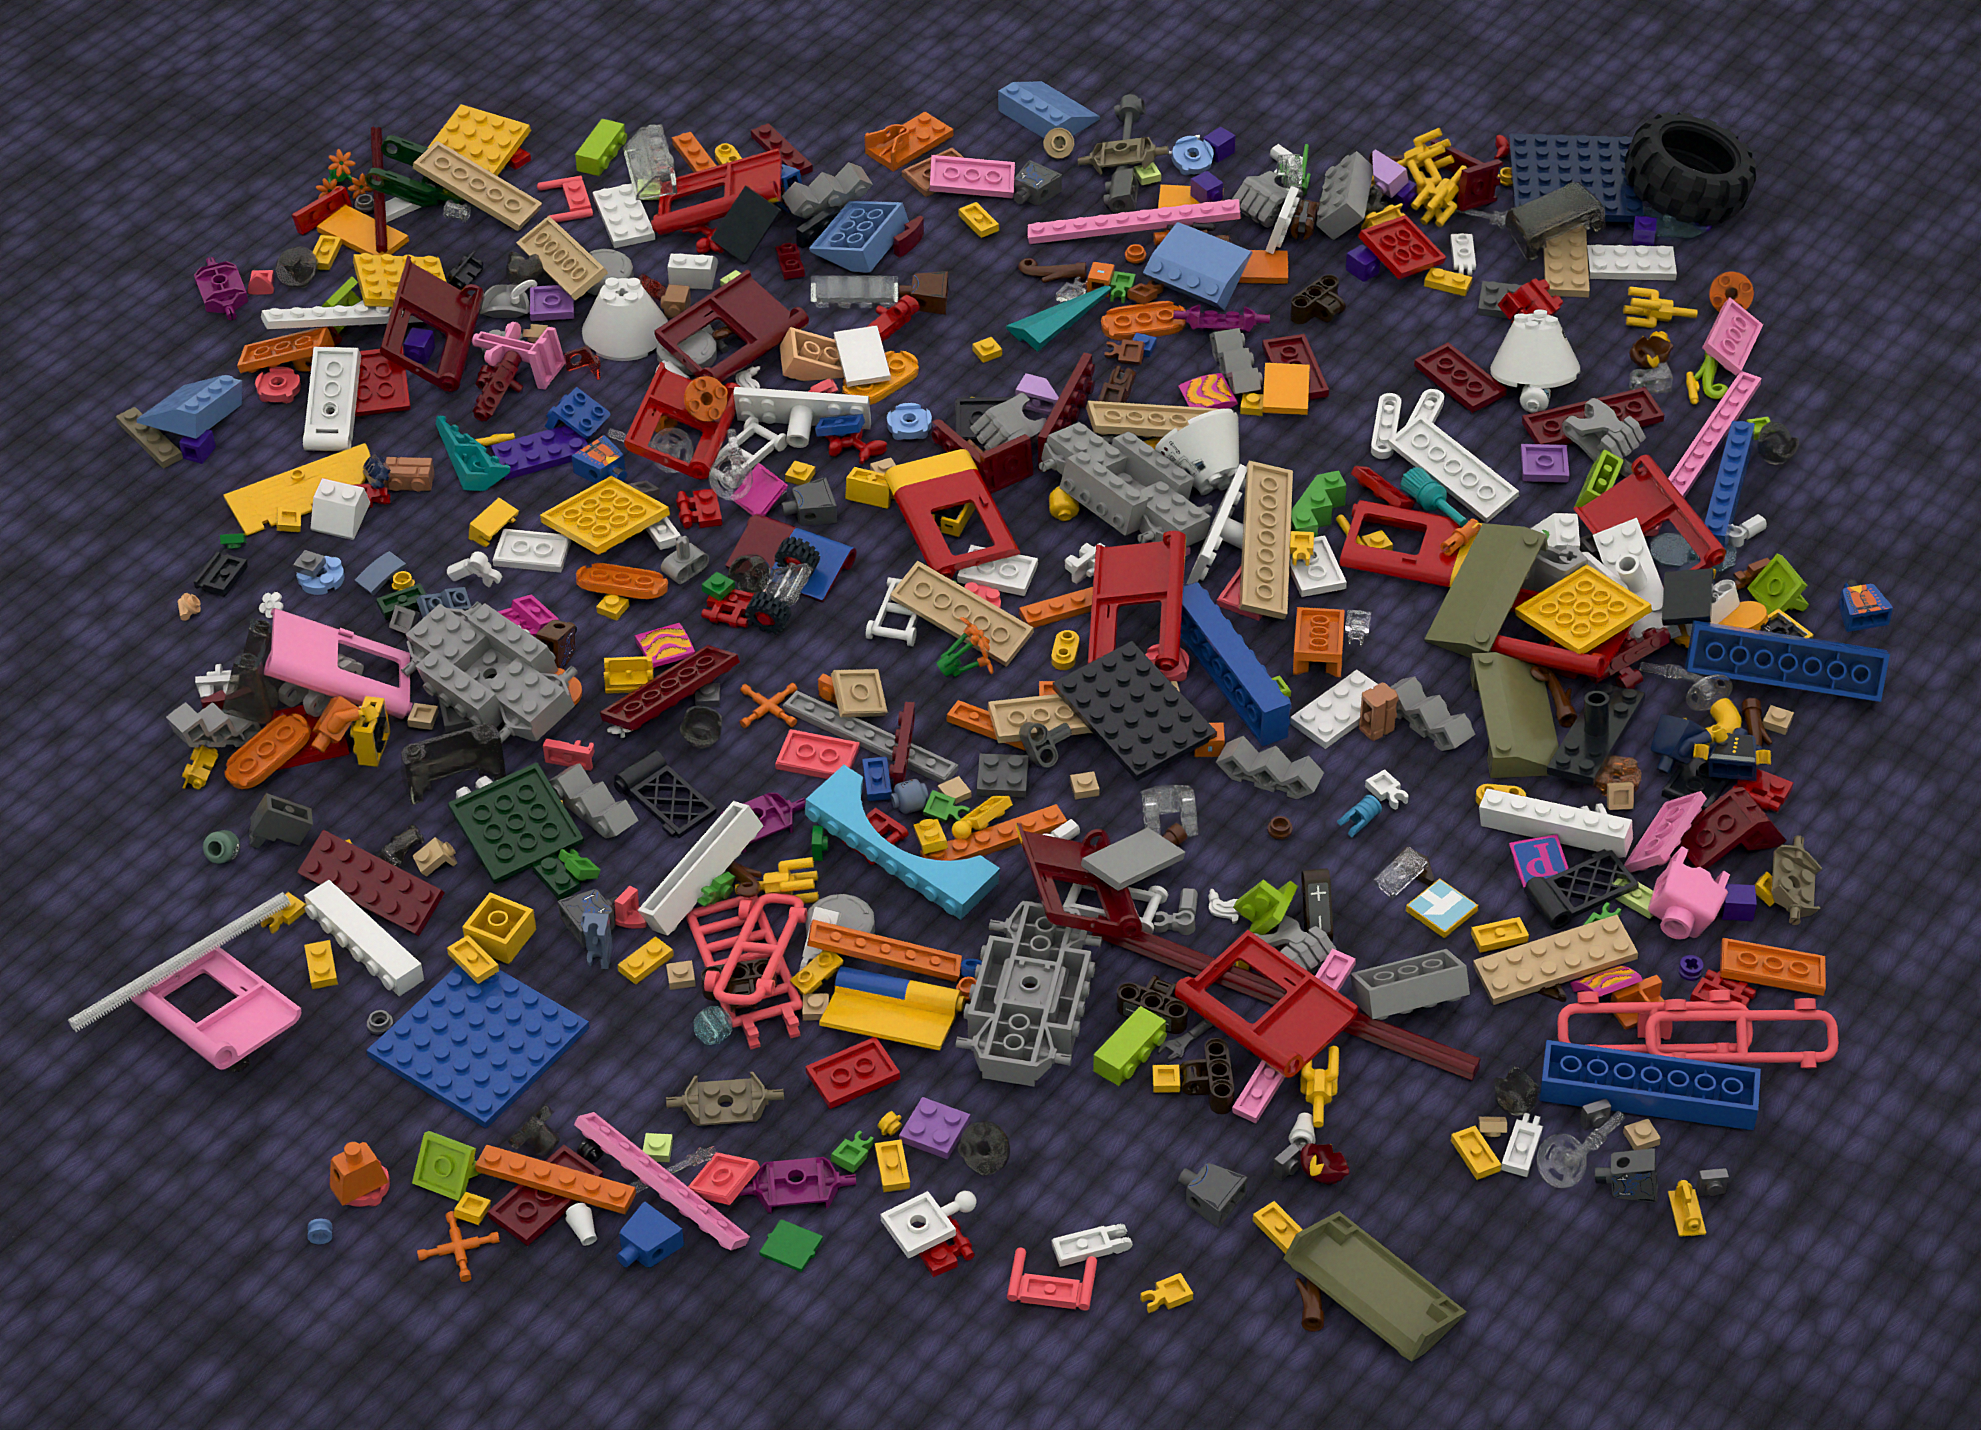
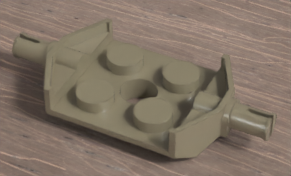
M1149 137L1097 143L1090 156L1078 157V165L1091 164L1100 175L1102 174V167H1115L1124 164L1134 165L1142 162L1143 169H1146L1155 157L1169 155V147H1156V144L1153 145Z
M1799 835L1793 838V846L1781 845L1774 851L1771 892L1775 903L1790 912L1789 923H1792V925L1800 924V917L1811 916L1820 909L1819 906L1814 907L1815 875L1822 870V867L1805 851L1804 837Z
M750 1072L751 1078L708 1082H698L697 1076H694L685 1091V1095L666 1097L667 1109L683 1107V1111L687 1112L691 1121L697 1126L755 1122L762 1116L768 1101L784 1100L783 1089H765L754 1072ZM727 1101L731 1102L732 1105L721 1107L720 1103Z

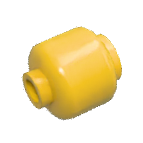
M1057 487L1049 495L1050 513L1054 518L1068 521L1078 514L1079 502Z

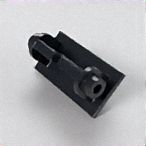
M474 250L468 257L465 255L461 259L458 269L453 268L447 277L450 280L449 284L459 290L469 285L473 278L475 279L483 270V262L473 258Z

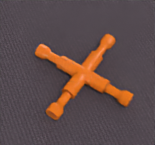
M791 683L783 692H778L768 700L760 693L752 691L751 687L747 684L742 685L740 692L752 697L753 701L760 706L752 711L749 717L741 719L739 721L740 725L745 729L750 726L753 720L759 719L767 712H770L777 718L785 720L786 724L790 727H794L797 719L785 714V711L777 705L784 701L787 695L793 694L798 690L797 686Z
M450 1211L445 1216L450 1224L451 1229L449 1233L452 1242L438 1245L437 1248L430 1250H417L419 1261H422L430 1256H443L454 1253L456 1263L460 1266V1280L467 1282L471 1280V1273L466 1266L468 1261L465 1250L480 1247L481 1244L499 1243L500 1240L498 1232L490 1233L488 1236L481 1238L476 1236L462 1240L460 1228L457 1227L456 1223L457 1218L454 1217V1211Z

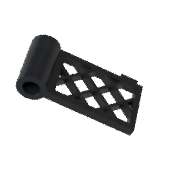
M652 750L614 777L615 789L620 794L631 795L663 824L662 829L671 837L676 835L678 838H681L717 812V808L667 765L666 760L657 750ZM668 775L674 782L673 784H659V780ZM644 790H655V797H644L641 792ZM658 790L673 791L672 798L658 797ZM676 791L687 792L690 795V799L675 798ZM657 804L671 805V812L658 810ZM687 805L689 806V812H674V806ZM692 806H703L706 809L703 813H691ZM673 819H688V823L679 828L673 823Z
M1605 849L1592 854V859L1549 878L1533 877L1528 880L1524 892L1552 929H1561L1573 917L1638 889L1639 883L1612 850L1608 852ZM1608 860L1614 865L1613 870L1600 868V864ZM1586 871L1593 873V876L1590 880L1580 878L1578 874ZM1597 874L1610 876V882L1595 881ZM1615 878L1626 880L1629 884L1618 886L1614 885L1613 882ZM1565 881L1570 882L1571 886L1570 889L1559 888L1556 883ZM1575 884L1589 886L1588 892L1574 891ZM1593 887L1607 890L1606 894L1602 896L1593 895L1591 892ZM1574 897L1585 901L1584 904L1574 908L1570 903V899Z

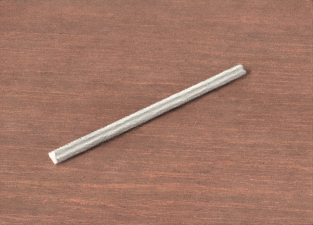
M282 892L227 926H224L190 948L103 998L101 1001L68 1019L71 1027L77 1032V1029L79 1031L80 1028L83 1029L82 1025L85 1028V1024L87 1026L88 1023L91 1024L90 1020L92 1022L94 1020L97 1021V1019H100L99 1016L101 1018L102 1015L105 1016L104 1012L108 1014L107 1011L109 1013L110 1010L113 1011L112 1007L116 1009V1007L121 1006V1003H127V1001H130L129 998L132 1000V997H137V993L140 995V992H145V988L149 990L148 987H154L153 983L157 985L156 982L158 984L159 981L162 982L161 978L165 980L164 977L167 979V976L173 975L172 972L175 974V971H180L183 969V966H189L191 961L194 963V960L197 961L199 957H204V953L207 955V952H212L215 950V947H221L220 944H226L228 939L231 941V938L234 939L236 935H241L244 933V930L247 931L249 927L252 928V926L257 925V922L259 924L260 921L262 922V919L265 920L270 915L272 916L275 914V911L278 913V910L281 911L280 908L283 910V907H288V904L291 905L288 900L289 898Z

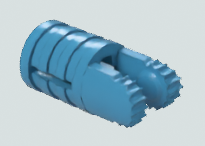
M1366 795L1355 807H1352L1337 820V823L1340 826L1345 825L1351 818L1357 824L1347 833L1352 838L1376 815L1382 812V806L1374 796Z

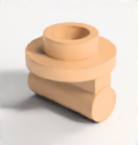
M184 593L177 601L180 618L183 621L188 620L192 614H197L201 610V603L193 594Z

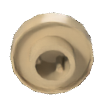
M1054 128L1044 137V150L1052 158L1063 159L1072 152L1074 138L1066 129Z
M531 324L530 329H523L522 337H528L527 342L535 344L548 325Z

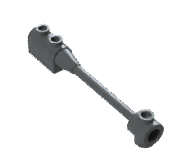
M1128 94L1121 98L1120 105L1114 106L1116 117H1119L1124 122L1122 140L1131 139L1132 123L1139 119V115L1146 114L1143 98ZM1128 164L1118 165L1111 177V181L1105 182L1107 195H1104V204L1115 213L1136 211L1139 183L1133 168L1129 169Z

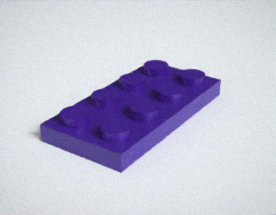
M568 425L491 445V452L493 456L496 455L499 458L501 465H509L511 467L510 473L504 477L507 480L572 462V455L588 444L580 434Z

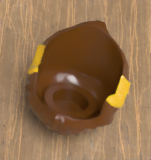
M1642 336L1633 344L1629 354L1631 360L1639 367L1652 369L1662 366L1668 360L1674 346L1669 341L1657 336H1652L1649 339Z

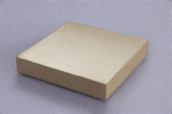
M878 669L833 670L831 677L840 717L885 716L887 714Z

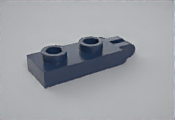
M376 453L372 458L369 457L365 461L363 473L370 485L376 489L383 488L385 485L384 480L388 481L390 478L389 473L391 470L383 457Z

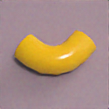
M1723 698L1712 705L1710 714L1717 722L1716 725L1724 728L1727 733L1731 734L1734 729L1741 728V716L1730 699ZM1712 738V741H1711L1710 743L1705 744V745L1711 744V743L1714 741V739Z

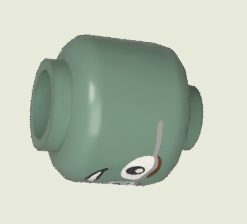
M221 830L213 832L204 840L203 852L212 863L221 864L229 862L236 858L240 852V842L238 837L231 831Z

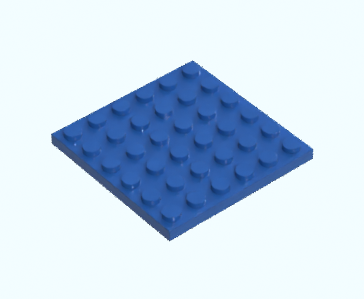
M457 965L367 1049V1055L372 1060L487 1129L590 1027L589 1021L500 969L494 975L477 984Z

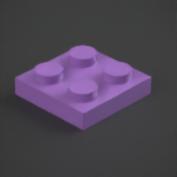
M559 285L530 287L531 321L574 319V299Z
M1521 444L1523 481L1569 482L1567 445Z
M922 1097L899 1134V1140H902L904 1144L948 1160L971 1121L970 1114Z

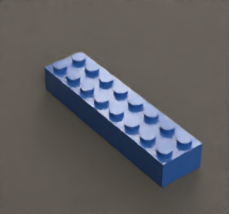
M1198 582L1184 586L1181 621L1182 640L1262 747L1287 738L1290 726L1289 713L1292 707L1288 696L1283 695L1278 683L1271 679L1265 666L1258 662L1253 650L1248 649L1242 636L1233 629L1230 620L1223 616L1220 607L1210 599L1208 591L1203 589Z
M1693 620L1685 669L1687 672L1881 702L1890 654L1887 650Z
M1546 1040L1539 1101L1582 1107L1607 1099L1611 1105V1111L1754 1130L1759 1106L1761 1069Z

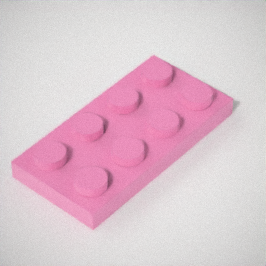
M932 155L929 191L1013 198L1015 162Z
M1729 298L1724 302L1702 349L1710 357L1715 358L1726 370L1736 376L1742 371L1763 324L1733 299Z
M1702 791L1667 801L1663 804L1624 864L1630 873L1638 870L1644 871L1655 865L1662 866L1670 860V854L1681 843L1683 834L1690 829L1694 817L1702 810L1701 807L1707 799Z

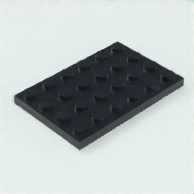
M1133 641L1053 682V690L1136 781L1217 737V731Z

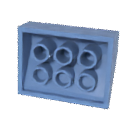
M1042 81L1012 82L998 91V111L1042 138L1054 128L1066 129L1074 136L1100 120L1099 115Z
M849 201L811 245L809 250L811 253L852 272H871L894 244L893 237L904 232V224L909 222L904 205L899 202Z
M1177 222L1152 253L1143 274L1150 281L1155 280L1157 284L1163 283L1167 288L1225 311L1253 252Z
M222 375L183 385L137 418V423L196 439L206 429L209 430L242 405V380L234 379L229 375Z

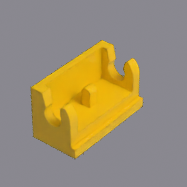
M854 467L846 477L845 499L888 509L894 496L883 473Z
M498 498L470 523L468 538L487 547L490 544L488 541L505 524L516 521L513 517L518 515L519 510Z
M652 656L604 658L606 694L631 693L654 679Z

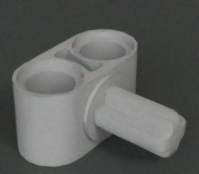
M678 536L676 538V551L664 559L661 564V571L678 584H683L707 566L709 556L692 543H689L687 536Z

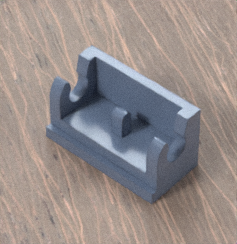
M583 913V933L588 950L587 963L591 966L593 958L601 957V969H609L613 950L609 914Z

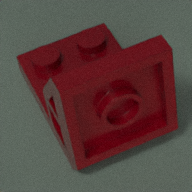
M1744 787L1730 789L1698 814L1691 822L1690 829L1683 834L1679 846L1688 849L1687 856L1696 868L1701 867L1706 870L1740 843L1748 850L1780 847L1787 840Z

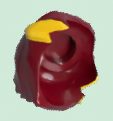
M1308 1143L1302 1148L1300 1154L1302 1168L1314 1181L1327 1185L1331 1183L1336 1184L1337 1181L1341 1182L1344 1176L1349 1175V1167L1345 1157L1340 1151L1334 1153L1332 1144L1316 1145Z

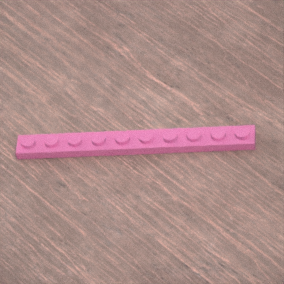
M1228 199L1225 201L1163 207L1126 213L1121 212L1085 218L1028 224L1029 244L1161 229L1167 228V225H1175L1177 222L1184 225H1193V222L1211 223L1241 219L1239 199Z
M1743 371L1738 374L1668 479L1684 498L1728 434L1732 421L1738 419L1759 388L1762 378Z

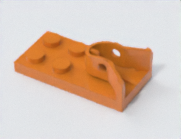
M923 112L903 125L894 124L880 131L866 133L865 154L894 172L953 136V129L927 112Z
M328 326L318 327L245 345L237 367L240 373H253L260 368H274L281 363L292 361L297 371H311L312 366H307L306 363H312L314 347H335Z
M1297 607L1293 675L1308 672L1309 662L1314 661L1325 662L1326 673L1335 677H1341L1345 610Z

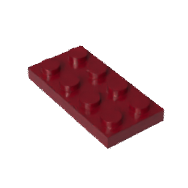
M1305 334L1262 340V348L1268 363L1310 365L1308 400L1329 397V388Z
M1449 342L1416 358L1414 361V366L1472 413L1506 396L1507 388Z
M566 1145L560 1147L546 1160L549 1163L604 1178L603 1171ZM518 1184L488 1211V1217L528 1246L558 1220L569 1207L578 1201Z

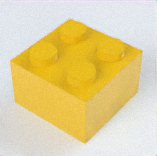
M489 893L462 927L464 937L469 935L490 957L507 964L511 963L536 931L533 909L493 893Z

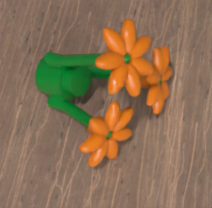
M338 149L337 157L328 156L334 163L328 167L330 176L322 180L324 186H316V189L322 192L318 198L340 187L336 186L337 182H342L345 179L354 184L348 187L349 191H354L353 199H356L359 195L366 194V192L373 191L366 184L364 173L360 175L359 180L350 175L351 172L348 166L356 164L348 160L351 152H347L343 156L341 150Z
M960 617L967 627L963 630L964 633L936 662L939 669L946 677L951 674L957 677L962 672L977 666L981 668L987 665L990 674H993V667L986 652V649L990 650V640L983 636L984 632L982 629L978 630L976 625L969 622L966 618ZM967 637H971L968 644L955 654L953 653ZM979 645L983 656L977 658V661L959 668L958 666L961 665L959 657L972 646Z

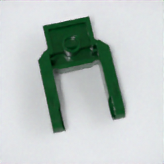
M394 135L387 136L381 145V151L385 156L413 166V163L429 149ZM387 144H394L398 150L390 149ZM379 168L369 169L365 176V182L370 188L421 207L436 205L439 199L458 206L461 200L460 196L426 176L419 182ZM372 175L379 176L382 181L374 180Z

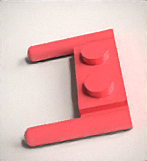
M582 176L537 184L539 191L563 187L570 212L549 215L556 223L593 217V211Z
M1024 1248L1016 1249L1007 1293L1009 1301L1021 1300V1303L1076 1309V1307H1079L1081 1310L1089 1309L1097 1266V1259L1090 1256L1086 1259L1083 1282L1080 1283V1280L1026 1273L1022 1276L1026 1250Z

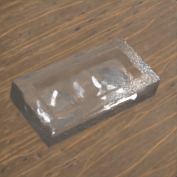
M1409 846L1374 878V884L1393 899L1428 867V863Z

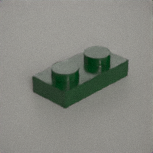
M417 584L376 598V601L385 620L392 618L395 605L411 610L419 609L416 599L420 595L427 594L421 584Z
M555 855L532 864L533 872L558 900L565 899L581 890L580 882L564 867Z

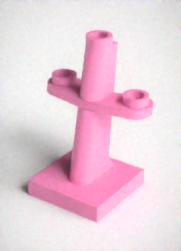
M516 322L507 324L504 337L482 331L479 334H474L472 339L473 346L487 350L484 359L490 366L495 367L498 362H501L507 351L518 353L523 362L531 365L538 389L545 390L566 363L556 328L547 327L535 344L518 340L521 335V326Z

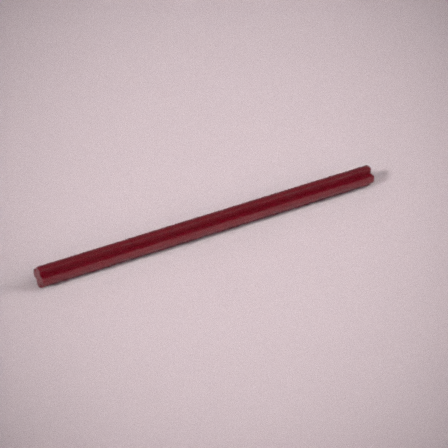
M1098 915L1097 919L1108 921L1106 916ZM1143 930L1133 938L1092 933L1093 936H1102L1104 941L1196 976L1216 959ZM1232 965L1214 982L1275 1005L1287 994L1286 991L1266 977ZM1357 1012L1355 1019L1343 1030V1032L1472 1081L1480 1067L1481 1058L1378 1019H1372Z

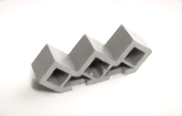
M848 162L835 177L821 172L809 186L794 182L782 195V198L794 215L807 219L819 214L827 207H839L847 204L849 201L860 199L873 184L862 167Z
M1240 328L1209 334L1213 357L1216 362H1220V373L1223 374L1226 381H1229V387L1233 395L1261 390V385H1263L1262 374L1258 372V367L1252 368L1254 357L1252 352L1249 353V348H1243L1245 346V337L1243 333H1240Z
M1415 676L1401 679L1390 687L1397 692L1399 701L1396 704L1397 718L1401 719L1404 717L1410 722L1409 727L1423 738L1429 736L1435 741L1434 746L1439 750L1455 749L1476 735L1471 721L1466 717L1465 713L1451 716L1441 696L1426 697L1422 685Z
M185 702L166 716L173 732L189 747H198L199 745L225 747L226 744L242 747L262 730L256 717L240 702L226 713L222 712L212 702L198 714Z
M1244 736L1227 742L1216 761L1232 780L1242 782L1245 779L1254 782V786L1271 792H1274L1275 789L1287 792V797L1294 799L1314 793L1324 774L1310 756L1291 763L1277 746L1258 752Z
M580 763L568 767L549 780L559 799L563 800V805L606 839L617 836L639 821L626 799L615 802L604 782L593 784Z

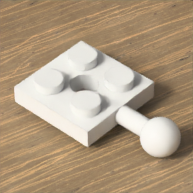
M927 1191L880 1214L881 1222L909 1259L956 1236V1228L947 1217L958 1211L963 1213L972 1211L976 1206V1197L970 1191H961L956 1195L955 1201L940 1208ZM917 1221L925 1224L921 1228L911 1226L912 1223Z

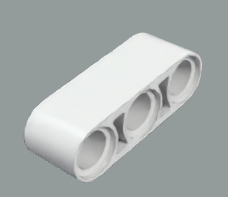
M1722 580L1713 586L1710 623L1718 624L1740 605L1734 581ZM1685 624L1687 634L1690 636L1692 624Z

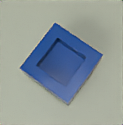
M1136 333L1132 340L1143 341L1145 343L1143 356L1150 358L1157 344V337Z

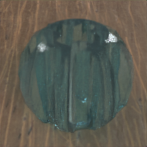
M707 1007L695 1017L694 1032L703 1043L717 1045L726 1040L731 1034L732 1019L721 1007Z

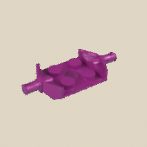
M208 257L206 259L207 266L200 267L194 274L195 283L202 296L206 312L226 313L228 320H232V318L235 320L237 317L235 310L249 302L237 266L228 261L216 263L214 257H211V261Z
M1200 304L1187 311L1174 310L1173 320H1186L1193 330L1200 328V331H1203L1204 328H1213L1216 331L1240 328V333H1242V330L1250 332L1256 323L1270 324V314H1257L1248 307H1244V315H1239L1238 312L1234 311L1226 312V314H1217L1216 311L1212 310L1200 313Z
M769 792L743 803L749 805L755 815L762 816L758 819L763 824L756 837L748 844L788 827L790 833H793V814L805 808L806 799L803 797L791 803L790 800L784 799L780 794Z
M825 1157L764 1162L760 1166L756 1179H753V1184H747L738 1196H757V1199L769 1214L772 1213L771 1207L825 1202L826 1208H829L838 1192V1188L841 1186H856V1174L839 1176V1172L835 1171L830 1160ZM794 1176L803 1178L800 1182H791L789 1180Z

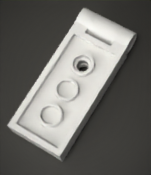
M314 347L303 436V448L305 451H344L351 448L361 354L358 348Z

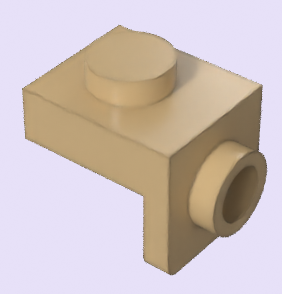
M436 837L413 855L420 872L426 877L445 861L452 866L457 864L454 857V848L448 842L443 843Z

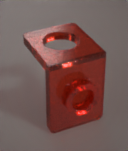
M643 273L639 276L640 284L647 293L661 301L662 295L665 296L666 287Z
M588 345L564 354L567 371L588 365L596 379H601L600 360L597 355L592 353ZM581 355L579 362L570 363L573 356Z

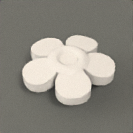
M274 592L272 595L266 593L263 596L262 600L265 603L260 604L259 610L261 613H265L267 618H273V615H271L273 608L283 609V603L279 602L282 598L281 594Z
M616 725L607 729L612 734L620 733V738L625 737V732H631V730Z

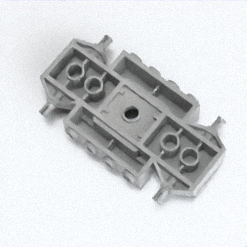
M1078 422L1048 435L1041 457L1043 462L1039 464L1040 470L1043 472L1051 468L1057 470L1062 474L1059 488L1126 536L1140 530L1142 534L1138 535V541L1142 544L1150 540L1152 542L1163 541V534L1167 531H1180L1186 535V547L1206 538L1211 518L1208 513H1211L1213 509L1209 504L1197 507L1189 501L1195 478L1184 469L1175 465L1167 457L1154 450L1150 445L1137 438L1135 434L1128 431L1117 437L1111 434L1101 437Z
M477 601L465 611L462 609L446 608L439 604L405 634L408 639L407 645L412 659L401 671L409 677L417 669L424 682L423 688L431 696L435 694L446 707H453L460 717L464 718L466 716L469 718L470 722L477 729L482 728L490 733L504 720V728L494 736L500 744L510 735L538 741L575 706L568 689V681L578 673L577 670L570 666L563 674L559 676L554 674L558 671L554 661L556 657L549 650L548 646L485 603L482 605ZM496 674L494 678L486 679L489 675Z
M1022 901L1012 915L1006 918L1005 922L990 920L989 930L1004 932L1007 938L990 935L987 945L982 946L980 955L982 964H977L975 971V980L977 982L976 984H971L969 993L971 1003H966L964 1009V1019L968 1020V1038L957 1037L956 1048L974 1051L978 1068L982 1071V1078L1035 1086L1036 1080L1050 1069L1052 1064L1071 1065L1074 1042L1079 1035L1080 1019L1085 1011V999L1089 996L1090 980L1095 972V962H1091V951L1081 949L1085 945L1101 947L1102 936L1087 935L1085 930L1052 924L1048 921L1041 903ZM1063 907L1065 913L1080 915L1079 909ZM1027 983H1033L1036 985L1033 988L1024 987V985H1026Z

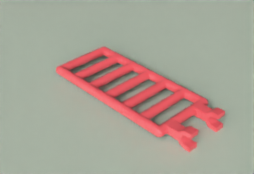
M758 895L750 898L738 896L716 902L714 905L709 904L705 907L693 908L685 916L705 967L725 964L728 958L714 962L711 953L733 948L738 936L707 944L704 935L742 926L746 920H740L739 916L700 926L697 918L739 907L742 899L753 900L754 903ZM762 909L757 920L761 930L753 931L747 942L765 939L767 944L776 945L777 940L764 909ZM748 952L741 954L738 962L766 959L771 957V955ZM783 956L776 969V976L780 975L783 983L777 985L773 996L765 995L763 999L788 993L791 1002L736 1016L735 1012H731L730 1004L720 1002L728 1025L732 1028L742 1026L750 1050L760 1047L758 1040L759 1032L754 1025V1022L782 1015L790 1039L800 1036L798 1029L799 1020L794 1011L802 1009L803 1002L796 986L790 981L792 976Z

